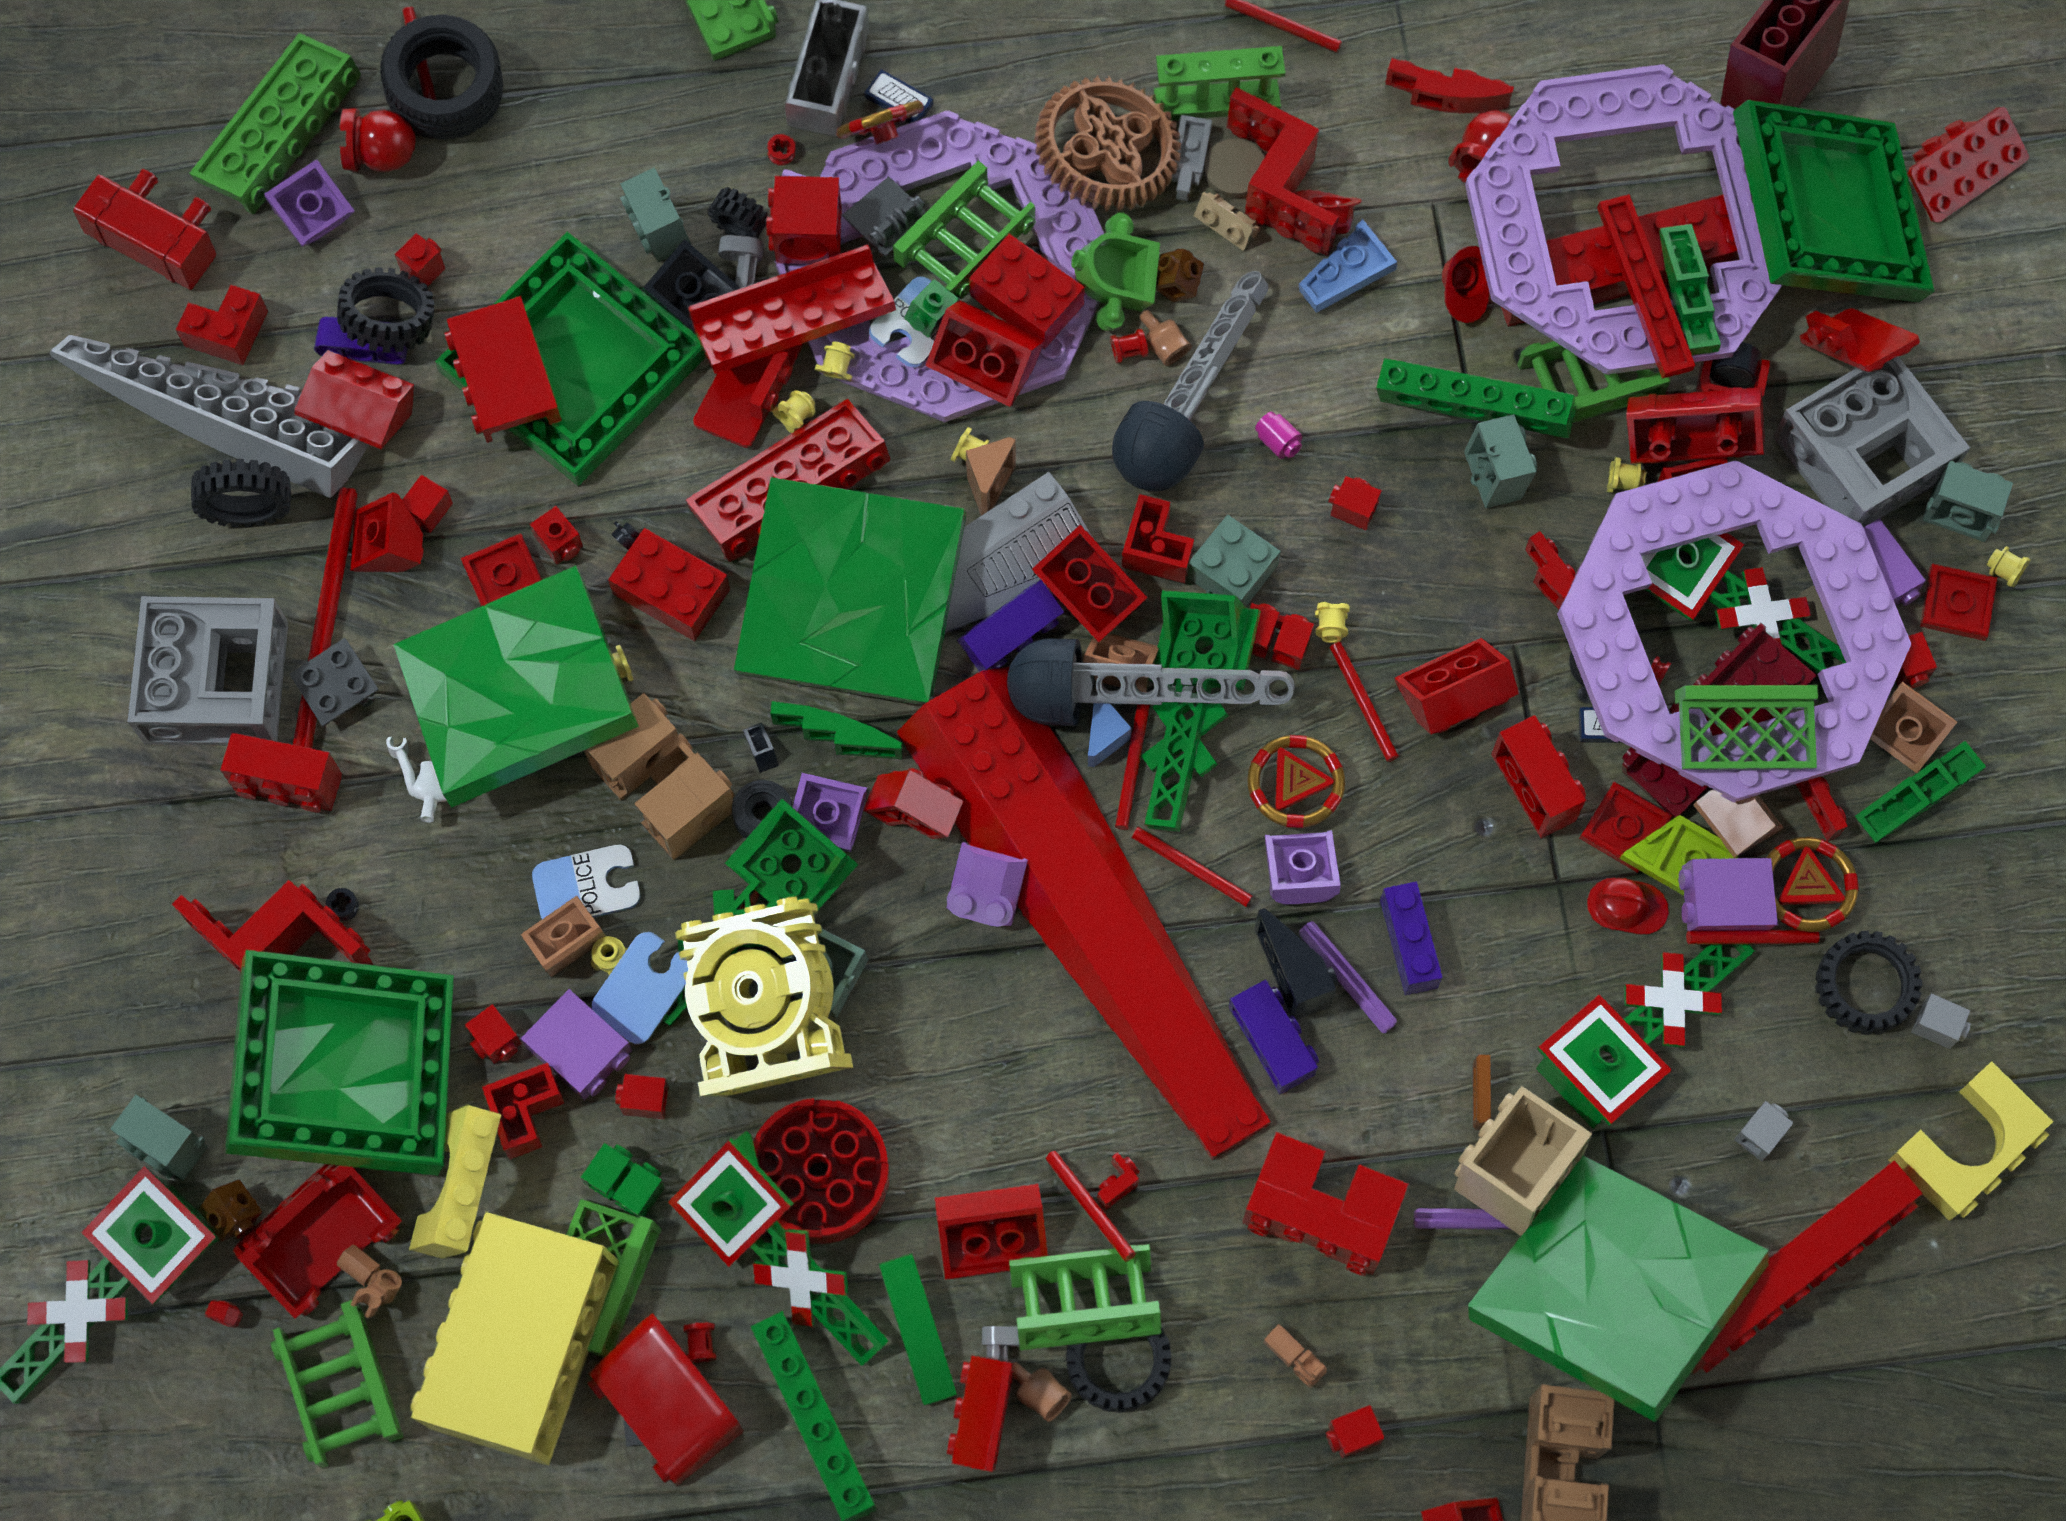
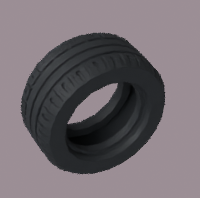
M436 14L423 16L402 26L390 38V41L387 42V47L383 50L380 62L381 81L386 101L392 112L400 114L409 121L415 134H421L422 137H428V139L436 138V140L462 138L464 135H470V133H474L477 129L482 128L494 116L493 114L496 113L497 107H499L502 100V70L494 43H492L486 32L477 27L476 24L454 15ZM450 54L463 58L476 71L471 86L461 95L449 100H431L422 97L408 83L413 69L423 60L435 55Z

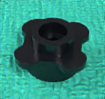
M615 521L613 524L617 528L611 535L629 550L640 532L628 522L622 525Z

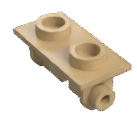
M1203 192L1194 217L1244 251L1250 237L1254 238L1260 231L1257 221L1250 219L1241 211L1235 214L1233 212L1234 207L1223 200L1219 194L1215 193L1213 195L1210 192L1208 194Z

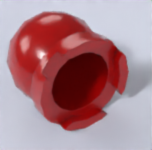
M358 108L343 109L340 121V131H346V147L340 146L343 170L358 172L360 165L364 163L371 170L385 173L398 170L410 161L415 151L416 139L409 121L398 113L381 109L371 111L362 118Z
M1491 110L1480 113L1466 126L1462 143H1458L1454 147L1448 158L1449 167L1455 166L1460 172L1458 178L1466 183L1469 175L1477 168L1484 155L1506 129L1513 116L1506 112Z

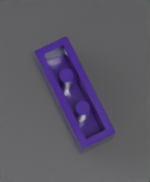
M1039 580L958 638L957 642L979 672L988 668L990 670L998 669L1008 661L1005 656L1015 649L1019 653L1024 647L1033 643L1034 641L1031 639V636L1041 630L1045 634L1059 623L1057 617L1064 611L1045 584Z
M1417 881L1384 888L1380 903L1405 996L1438 989L1442 980V974Z
M1265 979L1230 998L1228 1008L1280 1095L1315 1076L1318 1069L1316 1064L1319 1063V1059L1310 1044L1305 1046L1299 1034L1302 1031L1293 1015L1288 1017L1282 1007L1284 1000L1277 987L1273 986L1271 988Z

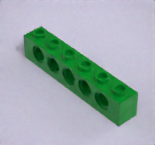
M1387 358L1383 360L1376 386L1380 402L1482 422L1514 414L1518 425H1522L1524 430L1568 439L1577 409L1575 395Z
M783 1311L750 1326L841 1520L856 1521L875 1511V1504Z

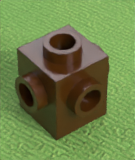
M1184 248L1161 254L1158 261L1156 291L1172 302L1196 297L1204 263L1193 256L1191 251Z
M240 1179L214 1188L198 1208L221 1242L235 1236L237 1239L248 1235L255 1228L254 1222L263 1212Z

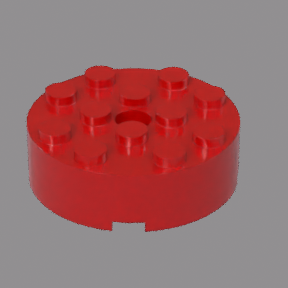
M804 1099L778 1110L762 1125L756 1134L753 1144L759 1167L793 1202V1205L777 1220L786 1231L788 1229L808 1231L810 1244L834 1243L849 1238L861 1231L879 1212L888 1191L890 1177L889 1162L885 1144L878 1129L860 1110L838 1100ZM822 1163L828 1166L825 1176L815 1177L809 1174L810 1168L815 1164Z

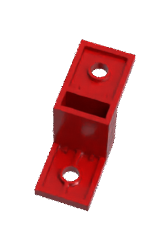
M1236 87L1230 96L1227 129L1231 130L1239 138H1247L1253 141L1261 149L1268 152L1248 183L1245 214L1250 219L1256 220L1258 224H1266L1275 229L1281 236L1297 240L1304 244L1308 250L1314 253L1320 252L1328 256L1334 245L1339 216L1292 193L1296 191L1315 160L1319 129Z
M288 880L234 934L219 920L216 921L197 899L194 898L189 902L181 894L172 903V906L183 919L240 973L246 950L293 955L316 931L350 962L374 965L368 957L371 950L364 944L365 941L352 928L347 930L340 922L341 919L328 906L323 907L316 900L317 897L304 884L297 887Z

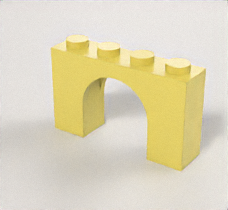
M1992 1061L1960 1091L1988 1120L1994 1131L1996 1146L1989 1163L1981 1166L1959 1164L1950 1159L1922 1130H1919L1889 1159L1890 1162L1895 1160L1923 1195L1949 1221L1958 1214L1965 1218L1978 1205L1974 1198L1982 1191L1986 1195L1992 1192L2002 1182L1998 1175L2005 1168L2012 1172L2024 1161L2026 1157L2022 1152L2029 1145L2034 1149L2037 1148L2049 1136L2045 1129L2053 1123Z
M470 1105L446 1114L444 1151L450 1153L446 1180L433 1209L428 1213L417 1216L409 1250L441 1259L467 1252L501 1114Z

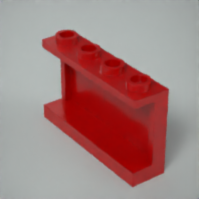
M521 296L446 319L450 331L445 332L444 335L449 350H456L459 359L453 360L458 378L465 377L468 385L462 388L468 407L474 405L477 413L471 416L476 433H483L487 443L493 441L491 434L540 418L547 417L549 425L562 421Z

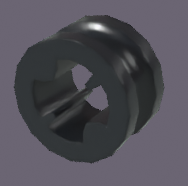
M337 888L327 896L326 906L341 919L340 921L351 920L357 915L359 902L354 893L349 889ZM340 898H345L347 902L351 900V903L346 905L345 911L340 912L338 907L334 909V906L339 905Z

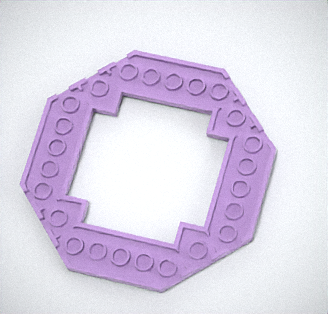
M1664 64L1540 81L1527 101L1511 119L1500 137L1496 139L1484 155L1477 168L1469 175L1465 183L1491 300L1606 375L1658 367L1634 305L1595 310L1588 281L1556 286L1531 175L1559 171L1560 162L1555 143L1675 127L1681 155L1706 151L1713 152L1740 260L1715 263L1710 268L1716 294H1710L1715 309L1713 321L1721 346L1719 352L1692 355L1694 362L1732 357L1782 287V285L1770 284L1753 207L1752 194L1750 193L1734 120V109L1730 106L1725 108L1712 100L1711 94L1692 82L1687 84L1673 75L1674 71Z
M948 110L896 128L899 137L876 145L874 138L870 137L830 152L820 177H839L842 214L888 176L900 188L907 191L969 169L977 161H980L988 168L989 188L994 190L1012 184L1022 209L1030 201L1035 204L1036 222L1032 231L1044 258L1075 281H1077L1075 269L1071 265L1074 252L1077 249L1081 250L1085 245L1104 234L1090 202L1082 206L1080 198L1075 197L1070 200L1069 191L1060 193V184L1051 185L1052 175H1044L1045 166L1039 165V155H1036L1035 143L1019 137L1013 139L1000 134L998 129L977 121L974 124L959 118L958 114ZM842 217L841 244L862 237ZM776 263V268L779 275L810 264ZM1085 293L1083 307L1045 350L1041 349L1034 370L1019 395L1065 378L1098 308L1099 301L1092 299ZM869 320L808 341V345L818 365H823L826 355L825 345L831 346L832 342L836 341L851 346L850 352L854 353L855 357L850 360L847 374L852 375L851 381L836 378V380L943 422L999 403L925 366L927 361H924L919 367H909L903 364L896 356L903 348L910 346L909 338L904 337L887 343L882 348L870 337L869 329L871 325Z
M1737 460L1616 493L1557 613L1604 736L1616 743L1620 741L1636 749V753L1659 765L1663 763L1679 771V775L1702 787L1706 785L1722 793V797L1732 802L1857 765L1861 760L1911 646V641L1862 524ZM1756 524L1768 554L1795 546L1799 547L1846 661L1844 664L1823 669L1817 674L1828 699V703L1814 706L1817 768L1682 770L1679 712L1670 714L1623 595L1647 589L1652 584L1642 556ZM1689 709L1690 723L1697 730H1700L1707 723L1704 713L1700 709ZM1804 710L1787 714L1784 717L1797 730L1805 723ZM1776 718L1758 724L1766 730ZM1781 723L1769 733L1781 747L1793 736ZM1750 725L1741 728L1736 733L1748 747L1760 736ZM1710 728L1703 733L1715 747L1727 737L1725 733L1713 736ZM1690 732L1691 740L1694 737V735ZM1699 740L1691 746V762H1703L1711 754ZM1732 740L1720 751L1729 761H1737L1745 753ZM1765 740L1753 751L1762 761H1770L1777 753ZM1796 740L1786 752L1796 761H1807L1806 748ZM1715 756L1710 762H1716L1720 760ZM1748 756L1744 761L1753 760ZM1781 756L1777 761L1786 760Z

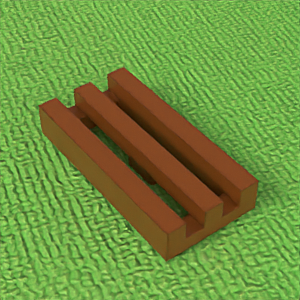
M1478 1054L1473 1062V1128L1475 1130H1481L1487 1120L1491 1119L1490 1055Z

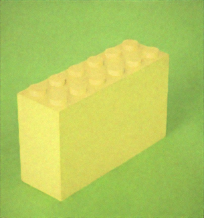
M485 1212L483 1220L479 1221L474 1229L473 1240L475 1242L471 1253L467 1254L462 1262L460 1284L450 1295L448 1304L450 1311L446 1322L441 1323L437 1331L436 1342L438 1344L433 1357H429L425 1364V1380L421 1391H417L413 1397L411 1411L413 1413L411 1418L430 1430L549 1466L589 1352L588 1346L619 1260L603 1245Z

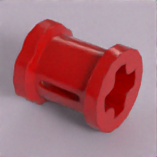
M1142 328L1137 329L1134 334L1121 337L1116 335L1110 336L1111 349L1117 364L1122 363V360L1137 355L1142 357L1148 356V346Z
M692 1323L683 1326V1332L687 1333L688 1355L686 1356L692 1363L717 1360L716 1354L713 1353L712 1331L715 1330L714 1323Z

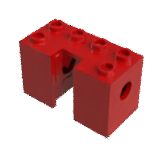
M1276 1132L1246 1208L1242 1223L1248 1225V1231L1258 1236L1267 1237V1234H1271L1288 1242H1303L1313 1246L1317 1251L1323 1253L1324 1256L1346 1264V1270L1356 1275L1366 1276V1273L1373 1275L1381 1260L1409 1184L1359 1164L1345 1199L1342 1201L1313 1189L1326 1151Z

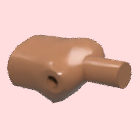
M1149 310L1144 311L1139 318L1150 330L1145 335L1147 346L1159 357L1165 366L1175 363L1191 350L1192 345L1183 336L1173 320L1168 319L1159 323Z
M1015 1362L1013 1378L1021 1384L1017 1391V1398L1025 1406L1036 1411L1046 1421H1052L1070 1402L1071 1392L1062 1386L1047 1369L1040 1368L1030 1374Z

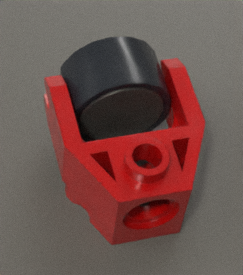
M1742 342L1732 357L1701 362L1695 392L1733 390V388L1737 387L1747 388L1754 385V388L1761 387L1763 398L1770 361L1761 360L1762 354L1756 347ZM1709 376L1711 377V379H1712L1713 381H1715V382H1717L1718 384L1723 385V386L1711 384V381H1710Z

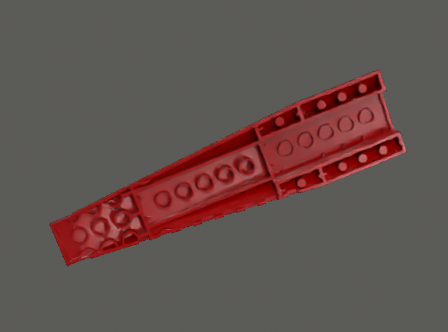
M1010 666L980 671L925 703L897 731V735L920 771L927 775L926 779L933 784L949 787L954 791L953 795L963 801L954 824L969 846L1022 860L1023 858L1028 859L1017 905L1022 915L1035 928L1049 950H1052L1069 976L1079 985L1089 1002L1096 1007L1109 1028L1123 1042V1046L1143 1068V1072L1187 1129L1195 1133L1209 1157L1213 1160L1269 1126L1271 1121L1252 1094L1251 1086L1080 772L1049 725L1038 724L1027 719L1012 703L1007 687Z

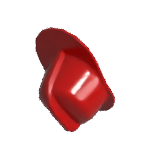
M1299 190L1292 192L1339 216L1336 234H1346L1350 231L1355 205L1362 203V199L1342 197L1322 191Z
M1466 246L1458 250L1444 265L1442 282L1445 288V305L1450 315L1462 323H1472L1478 320L1486 311L1489 300V288L1480 248L1478 246Z
M1606 878L1598 882L1590 890L1587 898L1588 911L1592 919L1600 926L1611 930L1648 935L1658 931L1666 923L1669 914L1668 903L1664 895L1656 887L1626 878Z

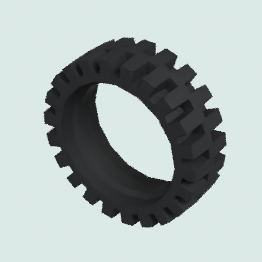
M375 267L374 273L368 268L362 271V275L358 272L352 274V278H347L339 291L337 321L340 324L341 331L347 333V338L351 341L357 339V345L361 347L368 343L369 350L376 351L378 347H382L384 353H390V348H394L397 353L403 352L404 346L408 350L415 348V343L420 345L424 342V338H428L432 328L435 304L432 292L428 291V286L424 282L419 284V278L416 276H412L409 279L408 272L401 271L399 275L395 274L396 269L388 268V272H383L382 267ZM371 297H389L411 306L417 314L412 319L400 323H383L361 314L355 305Z
M230 459L223 460V464L217 461L212 462L210 467L204 465L200 470H196L194 476H192L191 504L193 512L198 514V517L201 519L207 518L209 523L213 524L218 521L220 526L231 524V527L239 528V525L249 528L252 527V524L264 526L265 521L272 524L276 522V519L281 520L285 517V514L289 513L291 505L290 478L285 471H281L276 465L271 467L270 463L267 462L258 464V460H250L249 463H245L244 459H236L234 463ZM243 491L258 493V495L232 496L222 493Z
M1869 930L1860 931L1858 934L1854 932L1848 934L1845 938H1841L1826 952L1816 972L1815 980H1817L1815 989L1816 993L1820 994L1818 1001L1821 1007L1825 1005L1827 1008L1825 1011L1826 1015L1829 1018L1832 1016L1836 1018L1835 1024L1840 1027L1843 1025L1847 1026V1031L1852 1033L1861 1031V1035H1870L1875 1032V1035L1894 1029L1912 1013L1921 996L1922 979H1919L1921 969L1919 965L1915 966L1914 964L1915 956L1913 953L1907 954L1906 949L1908 947L1903 943L1900 945L1896 944L1895 937L1891 935L1886 938L1883 937V932L1875 931L1869 934ZM1862 951L1876 953L1887 959L1897 970L1901 980V995L1896 1005L1890 1010L1875 1015L1861 1013L1850 1007L1840 996L1836 986V971L1841 961L1850 954Z
M1162 1326L1161 1334L1145 1336L1153 1349L1154 1364L1151 1374L1141 1386L1130 1392L1113 1393L1101 1389L1091 1380L1085 1369L1084 1352L1087 1343L1068 1345L1066 1353L1067 1370L1078 1394L1087 1400L1090 1405L1107 1412H1132L1150 1403L1163 1389L1171 1369L1170 1343Z

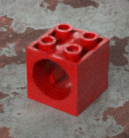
M775 176L774 188L768 189V207L771 208L770 217H767L766 234L769 236V251L775 252L776 263L813 264L839 255L842 228V200L839 177Z

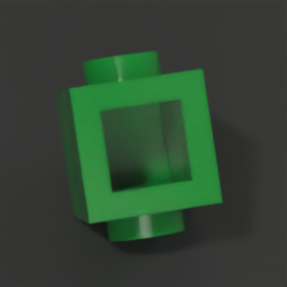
M933 279L912 300L904 319L910 323L912 328L929 338L940 327L945 310L956 303L959 298Z

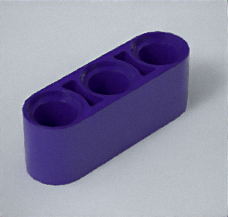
M322 317L319 320L314 351L321 356L329 350L354 361L393 365L405 363L408 350L404 346L403 352L396 353L394 348H390V353H384L382 347H378L376 351L369 350L368 343L361 347L357 345V339L351 341L347 338V333L341 331L337 317Z

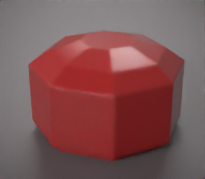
M212 1300L207 1307L205 1317L222 1325L235 1328L238 1327L243 1313L230 1302Z

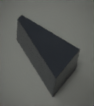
M759 723L743 729L759 773L779 766L774 748L763 724Z

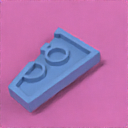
M1362 219L1355 226V231L1348 238L1344 237L1337 244V249L1327 259H1323L1299 283V291L1317 313L1397 270V261Z

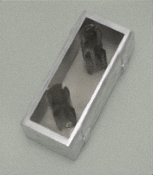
M816 0L808 20L809 25L793 79L790 81L788 96L785 102L787 125L790 127L837 136L836 131L845 119L851 89L856 82L860 58L866 46V37L869 30L868 9L862 5L839 0Z

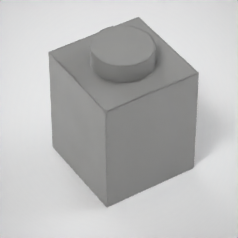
M1930 994L1922 1003L1911 1033L1950 1049L1958 1041L1963 1042L1971 1026V1023L1966 1021L1970 1010Z
M1765 1101L1734 1140L1760 1161H1763L1792 1126L1793 1122L1788 1119L1789 1115L1783 1108L1776 1104L1770 1105Z

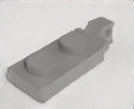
M1181 115L1178 130L1180 136L1176 140L1181 143V150H1176L1180 153V161H1175L1178 168L1176 173L1172 174V181L1178 182L1176 199L1188 201L1191 184L1199 185V181L1202 179L1212 120Z

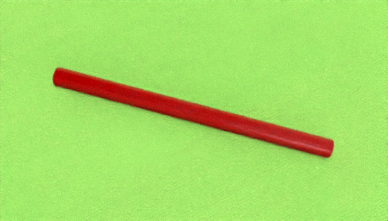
M342 487L338 493L308 661L331 646L358 497L356 490L353 488ZM301 695L293 745L312 749L317 717L303 695Z

